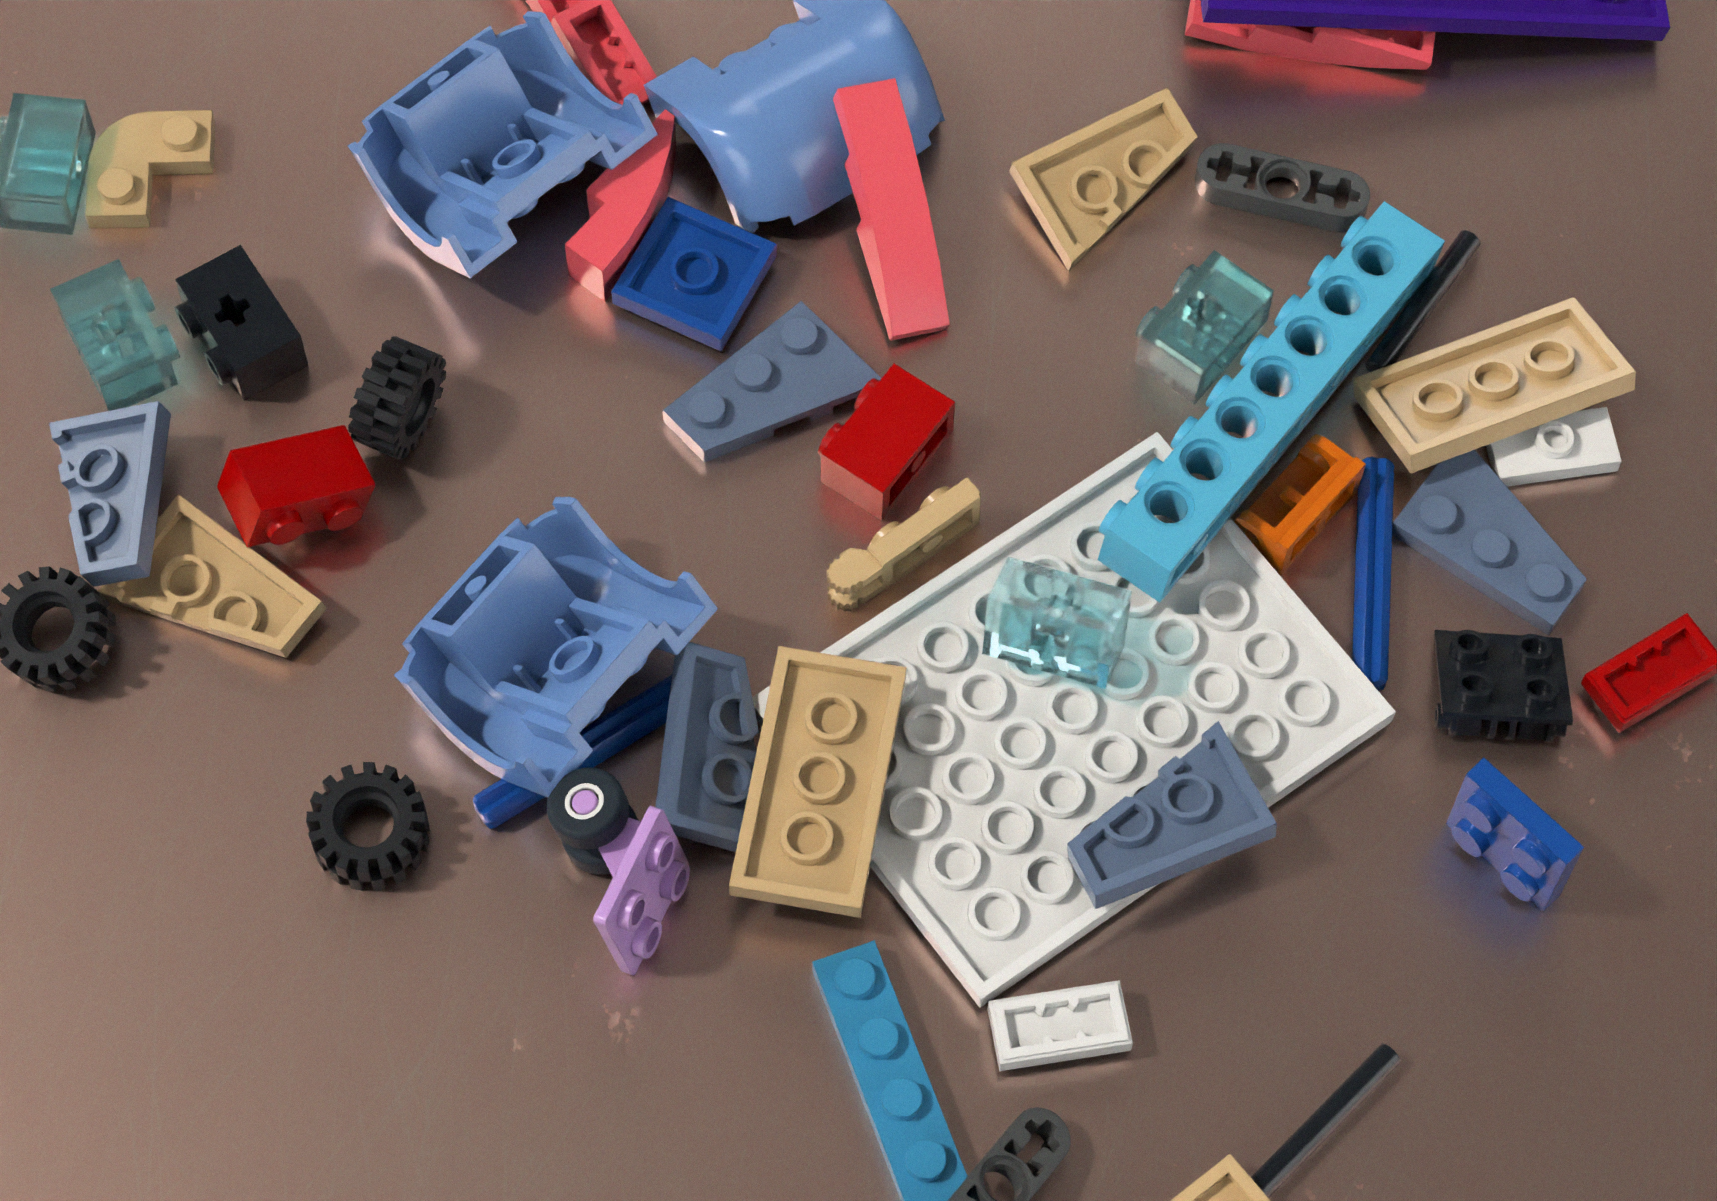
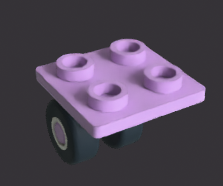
M598 768L577 769L565 775L548 797V819L554 831L561 839L569 858L578 868L592 874L611 873L613 879L594 915L593 922L619 969L627 974L635 975L643 958H650L659 944L662 933L661 921L671 901L679 900L687 887L690 876L689 862L664 810L649 806L640 822L629 805L621 784L612 774Z

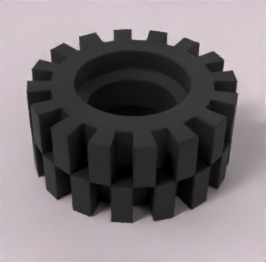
M397 336L391 337V340H386L382 344L381 352L376 351L371 358V368L366 367L362 375L364 379L362 387L356 389L354 398L357 399V403L350 409L349 418L353 420L348 425V430L352 433V440L399 460L406 458L410 450L414 451L418 446L419 435L424 437L428 430L427 422L429 417L433 418L437 408L434 407L436 400L442 396L444 388L440 387V385L446 379V371L443 370L446 366V360L442 358L443 356Z
M50 566L39 567L38 578L29 571L18 575L23 587L18 590L8 583L1 590L10 599L6 605L0 603V658L2 659L0 662L34 687L38 685L45 691L56 692L57 684L65 690L77 688L75 681L77 676L89 682L97 676L90 668L92 663L96 660L105 667L110 659L102 651L103 646L115 647L117 636L108 630V627L117 625L115 615L107 609L110 603L82 577H78L72 571L61 567L59 573ZM64 607L69 609L74 619L73 630L64 644L53 651L38 650L32 640V631L37 620L51 608Z
M363 762V773L354 774L352 764L341 768L343 779L337 782L330 774L322 781L325 790L324 794L322 795L314 791L310 799L313 812L307 811L306 823L317 861L323 870L329 869L331 879L339 884L345 878L348 879L351 889L363 891L364 882H372L374 891L386 889L383 879L391 876L397 885L406 879L404 869L407 866L415 871L422 863L419 852L420 850L427 852L430 842L427 831H430L429 821L420 791L416 792L414 782L406 774L402 779H399L397 769L387 764L383 773L377 772L375 762ZM366 806H377L389 812L394 819V825L389 837L381 844L372 847H359L349 842L344 836V824L355 810Z

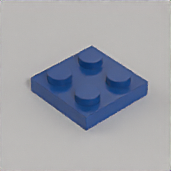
M667 197L612 289V304L722 352L777 257V244Z
M1484 757L1465 775L1446 822V825L1451 828L1455 841L1464 851L1474 857L1482 856L1500 873L1503 884L1515 897L1525 902H1533L1541 911H1544L1561 895L1584 849V846Z

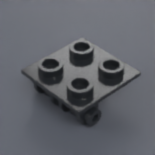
M1434 630L1440 703H1436L1434 724L1436 729H1446L1448 736H1480L1482 720H1485L1486 738L1494 739L1498 721H1504L1506 740L1514 739L1517 722H1519L1517 728L1518 739L1552 742L1554 736H1566L1567 725L1573 724V715L1562 638L1543 637L1536 634L1479 633L1473 630Z

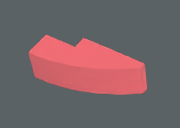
M666 109L652 122L658 135L614 169L610 170L607 168L588 187L586 192L589 220L565 243L568 275L605 302L611 296L612 289L668 196L673 178L677 146L675 116Z

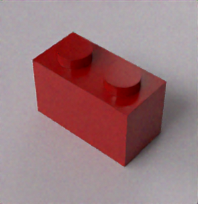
M893 363L880 381L872 378L867 382L856 399L854 405L855 412L844 425L840 423L834 424L822 439L818 449V454L821 456V482L881 521L954 429L955 401Z
M340 425L230 450L217 488L248 548L269 542L275 545L285 544L295 540L302 534L327 528L331 531L346 529L361 520L376 484L346 426Z

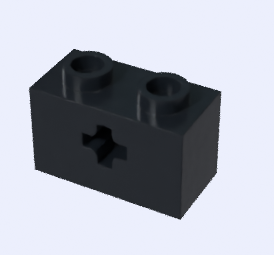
M241 245L175 279L182 303L174 308L182 326L191 339L202 336L210 350L204 352V355L213 374L221 385L231 381L243 401L309 366L301 335Z

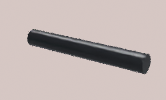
M1467 230L1459 232L1365 363V367L1369 372L1398 361L1479 248L1481 242L1474 233Z
M1382 1043L1251 1176L1268 1198L1401 1063L1400 1057L1391 1047Z

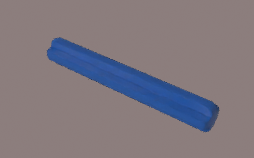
M1367 457L1362 460L1366 465L1358 488L1352 661L1378 691H1382L1388 680L1394 464L1387 458Z
M672 674L582 729L580 734L593 751L578 769L597 766L666 723ZM500 779L476 794L472 800L474 809L481 821L489 829H492L542 800L545 796Z

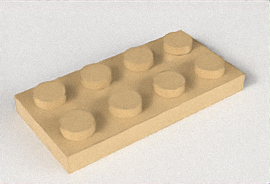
M1573 297L1353 378L1354 397L1408 471L1414 473L1635 390L1636 371L1576 298Z
M778 646L729 883L730 896L861 918L905 687L907 667Z

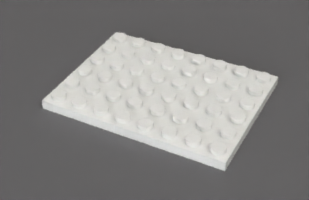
M1158 432L820 652L907 667L905 687L870 867L979 1008L1155 887L1152 886L1095 909L1068 858L1067 843L1125 796L1133 797L1158 777V769L1175 756L1179 759L1201 742L1202 734L1219 721L1269 808L1390 724L1396 712L1231 517L1160 603L1097 560L1105 535L1099 532V527L1106 514L1118 500H1122L1126 504L1131 501L1138 492L1135 489L1137 480L1146 466L1155 457L1164 462L1173 451ZM1155 515L1162 522L1175 523L1166 516ZM770 686L752 697L756 719L761 726Z

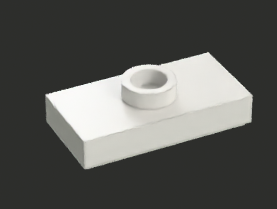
M1607 407L1576 411L1486 445L1491 469L1507 487L1617 472L1622 462Z
M1120 980L988 1001L987 1009L999 1072L1126 1052L1132 1049L1133 1041Z

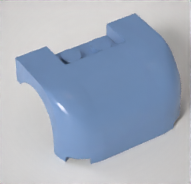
M793 0L799 21L779 26L764 41L746 51L736 52L725 57L718 67L711 69L693 56L644 84L655 117L657 118L665 109L675 116V123L690 135L703 152L720 183L735 224L740 228L754 232L759 227L757 222H769L787 216L791 217L794 226L815 216L853 193L844 165L849 156V151L833 102V97L838 88L895 78L916 155L931 145L929 133L939 122L945 121L932 79L910 32L899 15L885 0Z
M527 11L523 16L526 23L514 26L497 35L490 25L470 38L362 120L367 132L358 143L355 141L347 145L384 207L404 234L429 258L468 278H472L518 242L507 224L510 219H516L529 213L537 205L538 198L556 184L569 181L580 174L584 169L586 161L589 160L612 170L658 135L637 95L630 93L624 98L623 104H618L603 95L589 82L569 56L546 14L542 12Z
M555 497L552 503L555 509L542 514L526 526L517 518L501 532L408 635L402 645L409 654L402 669L394 674L430 719L468 757L493 775L545 797H549L560 780L568 773L577 770L592 753L593 749L581 736L580 732L587 724L593 722L601 715L605 709L606 702L628 677L637 673L644 666L651 651L656 648L678 655L718 609L692 573L683 571L677 581H670L651 573L629 558L605 535L580 502L573 497Z

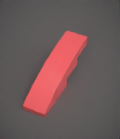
M525 0L532 11L546 14L573 62L589 82L603 95L618 104H623L624 98L630 93L637 95L642 105L649 102L644 84L657 76L611 0Z
M1190 0L1185 29L1186 36L1251 52L1355 67L1427 70L1430 67L1436 33L1428 31L1203 22L1200 0Z
M896 79L838 88L833 97V102L849 151V156L844 165L861 218L856 231L889 340L947 330L950 322L928 201Z

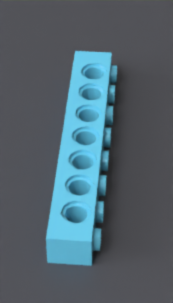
M1385 201L1368 220L1363 216H1359L1350 226L1341 242V247L1344 248L1336 258L1326 255L1317 265L1307 285L1311 287L1302 298L1293 294L1283 305L1274 321V325L1277 326L1275 331L1269 338L1259 334L1253 340L1240 361V365L1243 368L1233 379L1226 374L1215 385L1205 403L1208 410L1199 420L1190 416L1181 425L1171 442L1170 447L1174 450L1164 462L1155 457L1146 466L1135 485V489L1138 491L1128 504L1118 500L1112 506L1099 527V532L1105 535L1097 560L1160 603L1416 294L1434 269L1445 240ZM1298 351L1305 352V353L1309 354L1310 356L1301 354V353H1299ZM1262 391L1271 392L1275 394L1277 397L1269 396L1263 393ZM1227 432L1237 433L1241 435L1243 438L1233 437L1229 435ZM1190 473L1201 474L1209 480L1197 479ZM1155 515L1166 516L1175 523L1162 522Z

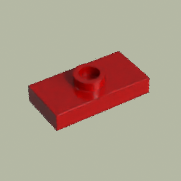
M1686 613L1586 673L1581 681V685L1618 733H1621L1716 675L1717 650L1689 614Z

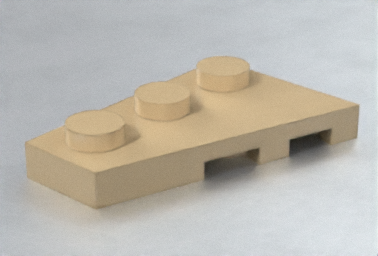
M1167 87L1013 161L1009 172L1069 272L1194 146L1197 135Z
M179 494L157 519L150 577L106 584L97 590L107 601L285 658L288 657L327 609L321 600L253 549L247 548L245 543Z

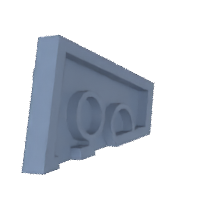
M800 301L663 410V421L704 462L774 436L775 429L808 416L811 420H815L833 413V406L857 398L869 380L876 378L880 381L881 377L814 312Z
M159 401L49 423L52 440L59 445L62 463L58 465L61 483L68 489L72 511L68 518L80 575L93 587L150 577L171 413Z
M1476 450L1438 463L1393 522V537L1548 636L1580 594L1587 580Z
M688 642L680 653L674 657L655 807L664 810L676 836L736 852L756 757L754 736L759 733L744 657L693 642Z
M1218 721L1202 734L1201 742L1179 759L1175 756L1158 769V777L1133 797L1125 796L1068 842L1067 852L1068 858L1094 908L1098 909L1276 837L1277 823Z

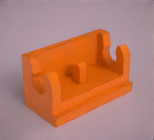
M1314 434L1298 452L1297 457L1248 510H1244L1234 522L1281 576L1356 495L1366 463L1358 457L1353 458L1324 436Z

